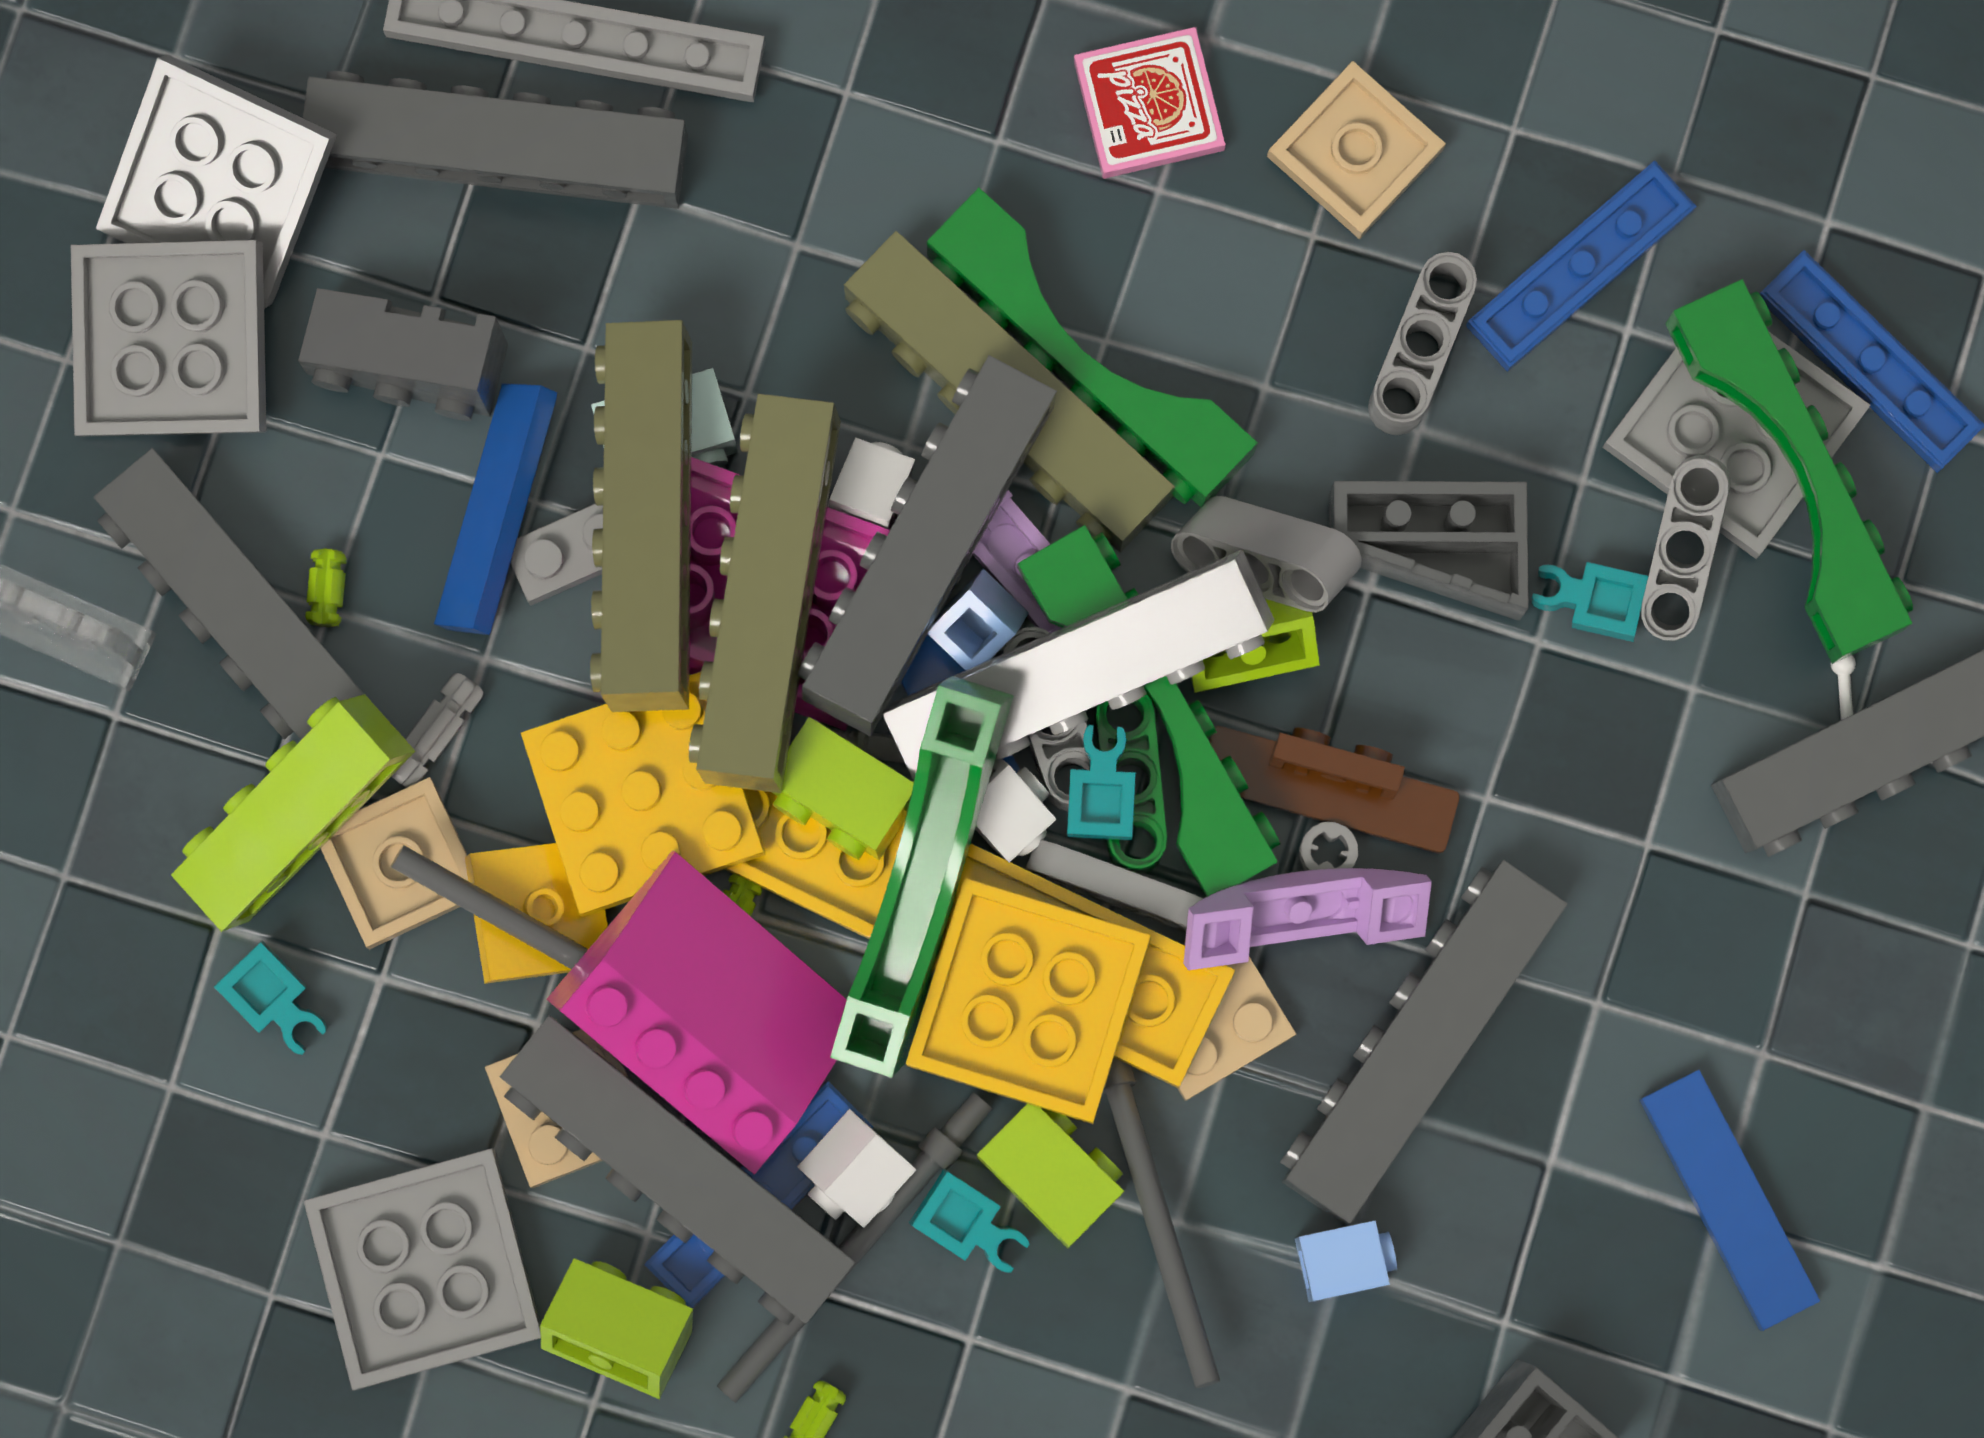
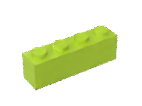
M365 694L342 701L337 697H333L321 705L307 720L308 725L312 729L298 744L292 740L277 750L265 764L270 773L256 787L251 783L238 791L223 808L228 816L215 829L209 826L199 832L183 848L182 852L187 858L171 876L221 932L249 922L416 752Z

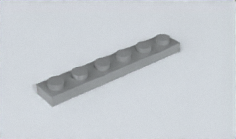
M389 0L383 27L384 34L388 38L753 103L765 48V37L762 35L565 0Z

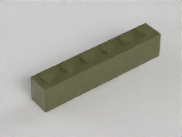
M897 231L844 284L845 299L850 303L845 308L847 314L868 334L873 335L877 330H880L896 346L891 351L892 355L912 375L918 378L925 372L942 388L937 393V396L954 414H956L960 406L953 403L952 399L962 378L969 368L979 372L988 355L1057 391L1054 409L1023 463L1034 472V475L1029 479L1032 485L1054 505H1058L1063 499L1081 516L1076 521L1077 526L1080 528L1085 525L1092 537L1103 532L1109 543L1121 553L1172 499L1175 487Z
M682 320L606 323L605 345L596 346L595 350L596 378L598 384H605V406H596L594 411L596 442L598 445H604V467H595L593 473L595 503L597 506H603V528L594 529L592 536L595 567H602V590L593 591L591 599L594 629H601V653H592L590 675L592 689L594 692H601L602 698L612 712L689 709L692 340Z
M757 394L755 413H745L743 418L740 449L742 452H748L744 475L734 476L730 495L731 513L738 514L734 537L725 536L720 555V574L728 576L724 599H714L710 615V637L717 638L714 662L705 661L700 675L699 697L701 700H707L704 723L703 725L694 724L689 743V762L697 763L696 770L705 784L782 793L800 677L797 674L803 662L841 425L835 404L832 402Z

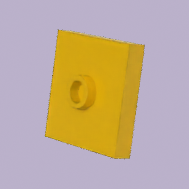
M556 843L470 853L465 857L469 882L587 949L593 945L608 927L605 910L585 917L579 914ZM474 915L484 984L570 972L571 969Z

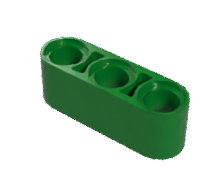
M1147 694L1131 703L1140 711L1142 723L1135 730L1125 732L1126 746L1122 757L1116 763V770L1121 766L1129 764L1140 767L1147 774L1149 781L1147 789L1141 794L1134 795L1133 828H1142L1148 831L1154 839L1155 850L1146 858L1132 859L1121 850L1119 839H1106L1107 850L1112 863L1115 866L1140 875L1148 873L1158 866L1164 855L1167 843L1155 713L1152 701ZM1108 701L1097 705L1095 716L1097 749L1103 752L1110 751L1117 744V730L1108 723L1106 712L1110 708Z

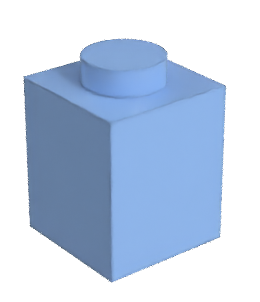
M982 569L940 611L928 635L964 670H968L990 660L1017 633L1029 612L985 569Z
M1376 1220L1300 1236L1295 1239L1308 1302L1390 1285L1387 1272L1397 1270L1396 1256L1390 1233L1378 1234Z

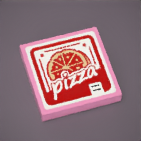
M1196 27L1074 55V65L1103 179L1225 150V141Z

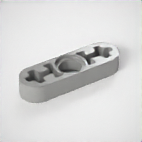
M1041 840L1039 846L1031 851L1025 867L1026 870L1061 887L1185 932L1187 930L1188 909L1203 899L1173 886Z

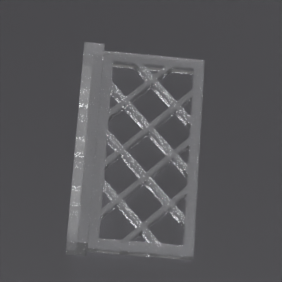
M0 564V635L130 692L157 635L153 630Z

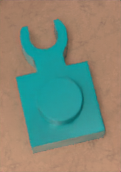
M1586 562L1583 579L1580 580L1571 578L1563 569L1554 565H1542L1539 567L1538 577L1555 580L1559 584L1560 590L1552 597H1544L1533 593L1532 604L1534 607L1544 611H1556L1564 607L1575 609L1572 628L1634 642L1649 576Z
M1088 725L1084 732L1083 746L1085 754L1090 760V770L1071 769L1067 837L1132 840L1135 773L1116 772V763L1122 757L1126 746L1125 731L1122 727H1117L1116 746L1110 751L1103 752L1093 745V725Z
M263 940L214 985V988L258 1033L274 1020L280 1026L282 1037L288 1048L297 1054L302 1055L306 1048L294 1037L293 1028L296 1024L303 1021L311 1022L322 1035L327 1030L324 1019L318 1013L310 1009L301 1008L294 1001L307 986Z
M943 1169L909 1221L911 1226L965 1261L975 1245L983 1249L988 1261L1003 1272H1012L1014 1268L999 1259L997 1254L999 1244L1005 1239L1012 1238L1026 1248L1029 1246L1028 1239L1017 1229L1010 1226H996L991 1223L1001 1207L999 1204L946 1169Z

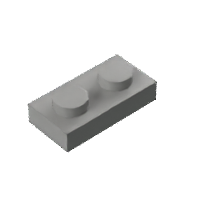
M591 505L517 538L511 565L530 606L602 574V567H595L592 536L594 529L603 528V506Z

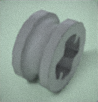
M1323 822L1313 826L1305 834L1299 847V860L1305 871L1353 868L1358 857V844L1354 834L1346 826L1336 822ZM1322 835L1329 843L1340 839L1346 851H1341L1339 854V858L1345 860L1344 863L1337 868H1334L1328 861L1318 865L1311 853H1316L1318 846L1313 845L1312 842Z

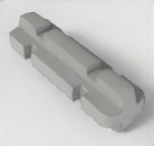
M455 673L450 677L440 691L445 695L440 703L434 699L406 736L405 740L416 752L391 776L404 787L412 786L424 778L429 771L424 767L429 759L434 763L465 723L460 717L465 711L471 714L482 700L484 695L482 689L465 675Z

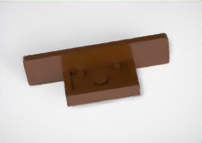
M1223 726L1215 727L1217 733L1210 737L1209 742L1219 760L1230 755L1242 773L1249 789L1240 793L1243 800L1322 822H1336L1351 830L1438 854L1446 849L1459 802V793L1451 789L1404 777L1405 767L1391 763L1393 754L1367 745H1356L1354 753L1329 746L1331 737L1299 727L1293 729L1292 736L1279 733L1276 741Z

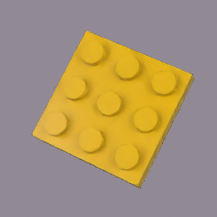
M701 672L689 675V709L612 712L608 705L604 704L521 732L577 909L582 917L629 902L672 850L678 853L703 876L765 855L744 789L705 784L696 770L697 763L689 762V743L694 724L703 725L707 700H701L699 697Z
M964 878L908 1054L906 1066L1093 1124L1151 935Z

